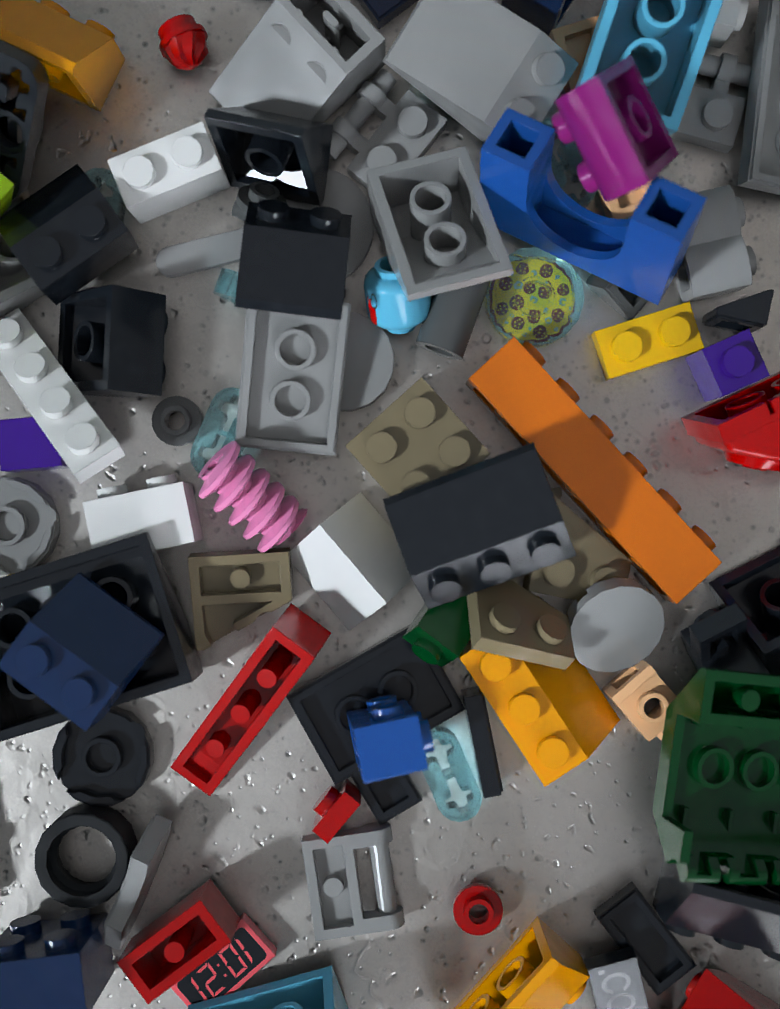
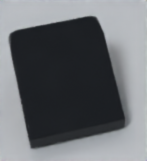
M766 290L718 306L703 315L702 323H705L706 326L738 333L746 329H750L751 333L767 325L774 290Z

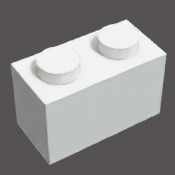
M203 121L107 160L126 208L140 224L231 187Z
M176 474L147 479V489L128 492L127 484L98 489V499L82 502L92 549L145 532L149 533L156 550L204 540L192 482H177Z

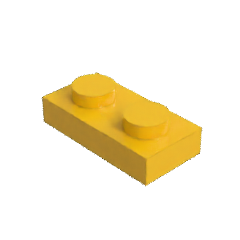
M690 301L600 329L591 334L605 381L704 349Z

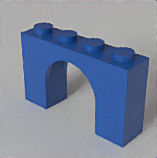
M507 107L480 151V184L497 228L647 301L659 305L682 264L707 198L657 175L652 180L631 218L614 219L594 213L569 197L553 175L551 161L556 129Z

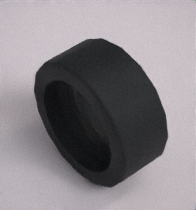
M83 803L66 810L42 833L35 849V871L41 887L55 901L71 908H91L107 902L120 890L128 869L130 856L138 844L133 827L118 810L109 806L93 807ZM80 826L91 827L102 832L111 841L116 853V862L111 873L103 880L84 882L73 877L63 867L59 856V845L63 837L70 830Z

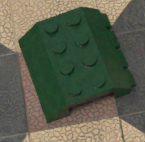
M701 667L666 709L652 812L666 863L676 864L681 882L716 884L722 878L724 884L763 886L768 880L770 886H780V675Z

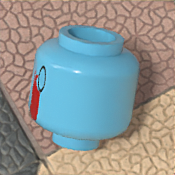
M385 256L377 260L374 267L368 271L364 278L367 315L373 324L387 329L390 333H409L427 319L431 306V296L408 301L387 257Z

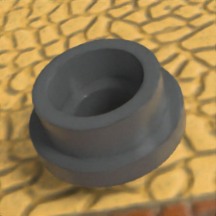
M168 397L162 400L153 412V430L157 437L166 444L172 446L187 445L193 442L202 430L203 417L200 409L193 401L185 397ZM174 412H181L185 418L184 425L178 430H172L168 424V419Z

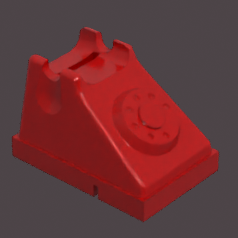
M780 372L681 418L688 436L695 437L696 441L701 445L723 450L726 461L741 464L742 467L780 472Z

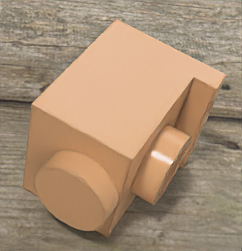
M641 660L633 667L624 669L601 690L646 740L650 742L656 736L662 740L666 709L677 696L658 676L653 667L644 660ZM651 698H657L659 704L648 714H645L644 705L646 701Z

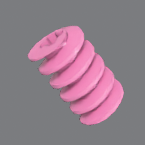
M231 441L221 448L201 469L198 478H201L204 483L198 496L203 499L217 492L219 497L213 510L218 513L231 505L234 510L228 523L231 526H235L246 519L249 523L243 532V537L247 540L261 533L263 537L257 546V550L263 553L285 541L303 522L307 509L302 508L298 510L299 502L297 498L293 495L284 496L285 489L280 482L269 483L270 474L265 468L254 470L256 461L251 455L238 457L241 447L236 441Z

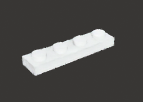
M17 308L1 317L0 371L80 484L124 457L125 454L120 444L20 309Z

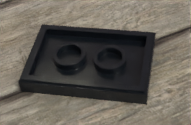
M410 625L286 696L335 785L359 772L346 712L367 708L366 701L371 698L396 695L397 701L406 700L415 712L420 711L423 720H428L431 730L465 710L443 668L438 664L432 665L420 659L412 651V645L402 638Z

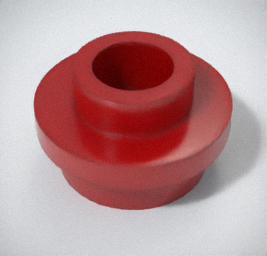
M474 883L465 886L458 892L453 902V914L458 926L466 933L477 936L485 935L496 929L501 922L503 905L500 896L492 887L482 883ZM474 905H484L487 908L486 914L480 918L471 916L469 911Z

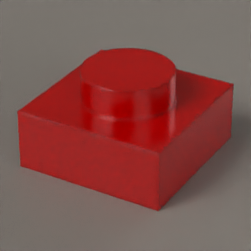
M348 779L344 781L338 790L331 785L314 805L313 810L317 815L315 816L312 831L327 844L361 805L362 794L357 786Z

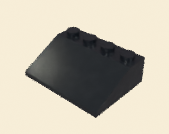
M148 532L0 578V660L27 623L77 573L82 572L165 634L112 707L193 682L203 673L189 624ZM0 669V742L69 721L67 717Z

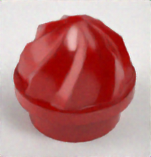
M189 14L174 16L164 22L158 30V36L161 40L159 44L160 52L173 66L179 70H192L203 64V59L209 53L206 42L208 35L205 28L201 24H197L193 16Z

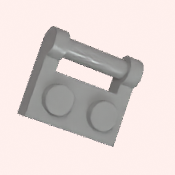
M374 822L359 828L339 830L328 844L317 834L303 835L301 844L315 941L390 931L404 925L403 907L397 904L388 843L393 840L389 822H385L382 825ZM369 847L378 906V908L371 911H363L355 849Z

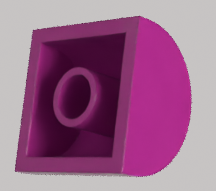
M631 55L554 101L559 110L552 115V125L556 129L555 133L564 144L575 142L584 161L577 165L580 182L589 193L599 190L605 202L619 198L651 182L679 155Z

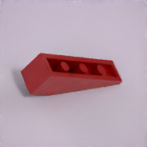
M291 603L171 765V768L208 796H211L316 658L331 632Z

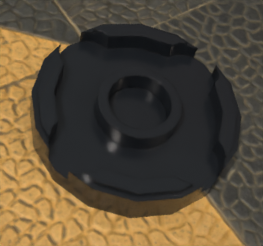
M114 706L110 708L102 720L87 731H84L71 720L65 724L59 731L52 749L53 770L57 779H61L63 785L68 789L66 792L75 800L93 807L114 806L131 797L148 779L154 763V742L146 725L131 711Z

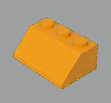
M0 0V40L39 59L47 71L49 88L100 112L125 61V57L114 40L115 35L96 21L87 20L86 24L70 18L69 12L52 0H41L40 3L35 0Z
M469 640L459 656L545 787L587 760L620 721L586 667L580 664L577 659L566 670L473 650L471 640Z
M537 916L454 1009H561L566 1003L572 1004L582 995L590 975L581 955Z

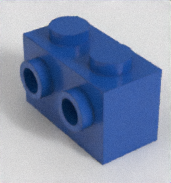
M384 695L367 700V708L346 712L355 759L364 784L428 770L425 753L434 751L430 726L427 719L423 720L421 712H415L406 700L397 701L396 695Z

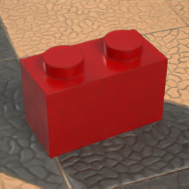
M209 879L133 936L117 964L146 1003L149 1004L231 943L240 917L213 881Z

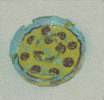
M537 247L521 248L509 254L513 275L490 281L484 298L486 315L494 330L508 342L515 337L521 344L528 341L534 347L548 346L563 338L579 320L584 304L583 282L578 272H575L569 263Z

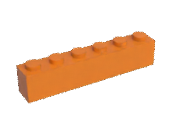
M513 337L470 376L465 384L522 446L534 443L542 466L551 478L562 487V490L608 540L632 561L631 565L664 600L678 604L722 563L712 552L716 547L715 543L701 528L696 525L690 528L678 515L682 510L681 506L667 491L662 488L656 491L644 478L648 474L647 469L633 454L628 451L622 454L613 445L610 439L614 435L599 417L592 415L589 418L578 407L576 403L580 398L576 391L562 378H558L555 381L544 370L542 366L546 361L541 353L530 342L525 341L521 344Z

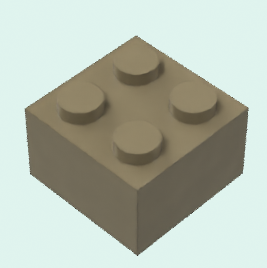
M423 377L345 445L389 496L482 462L491 454Z

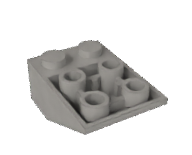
M274 0L209 92L223 108L241 106L323 123L356 93L365 81L372 78L385 65L383 62L385 57V38L349 0Z

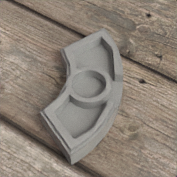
M158 814L155 817L152 816L130 856L128 869L120 891L104 922L105 944L121 951L138 917L164 854L172 820Z

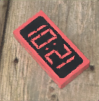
M244 912L240 916L232 942L173 985L171 989L187 1006L234 993L276 956L277 948Z

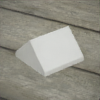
M361 492L322 522L290 551L291 563L349 631L387 604L411 580L393 529Z

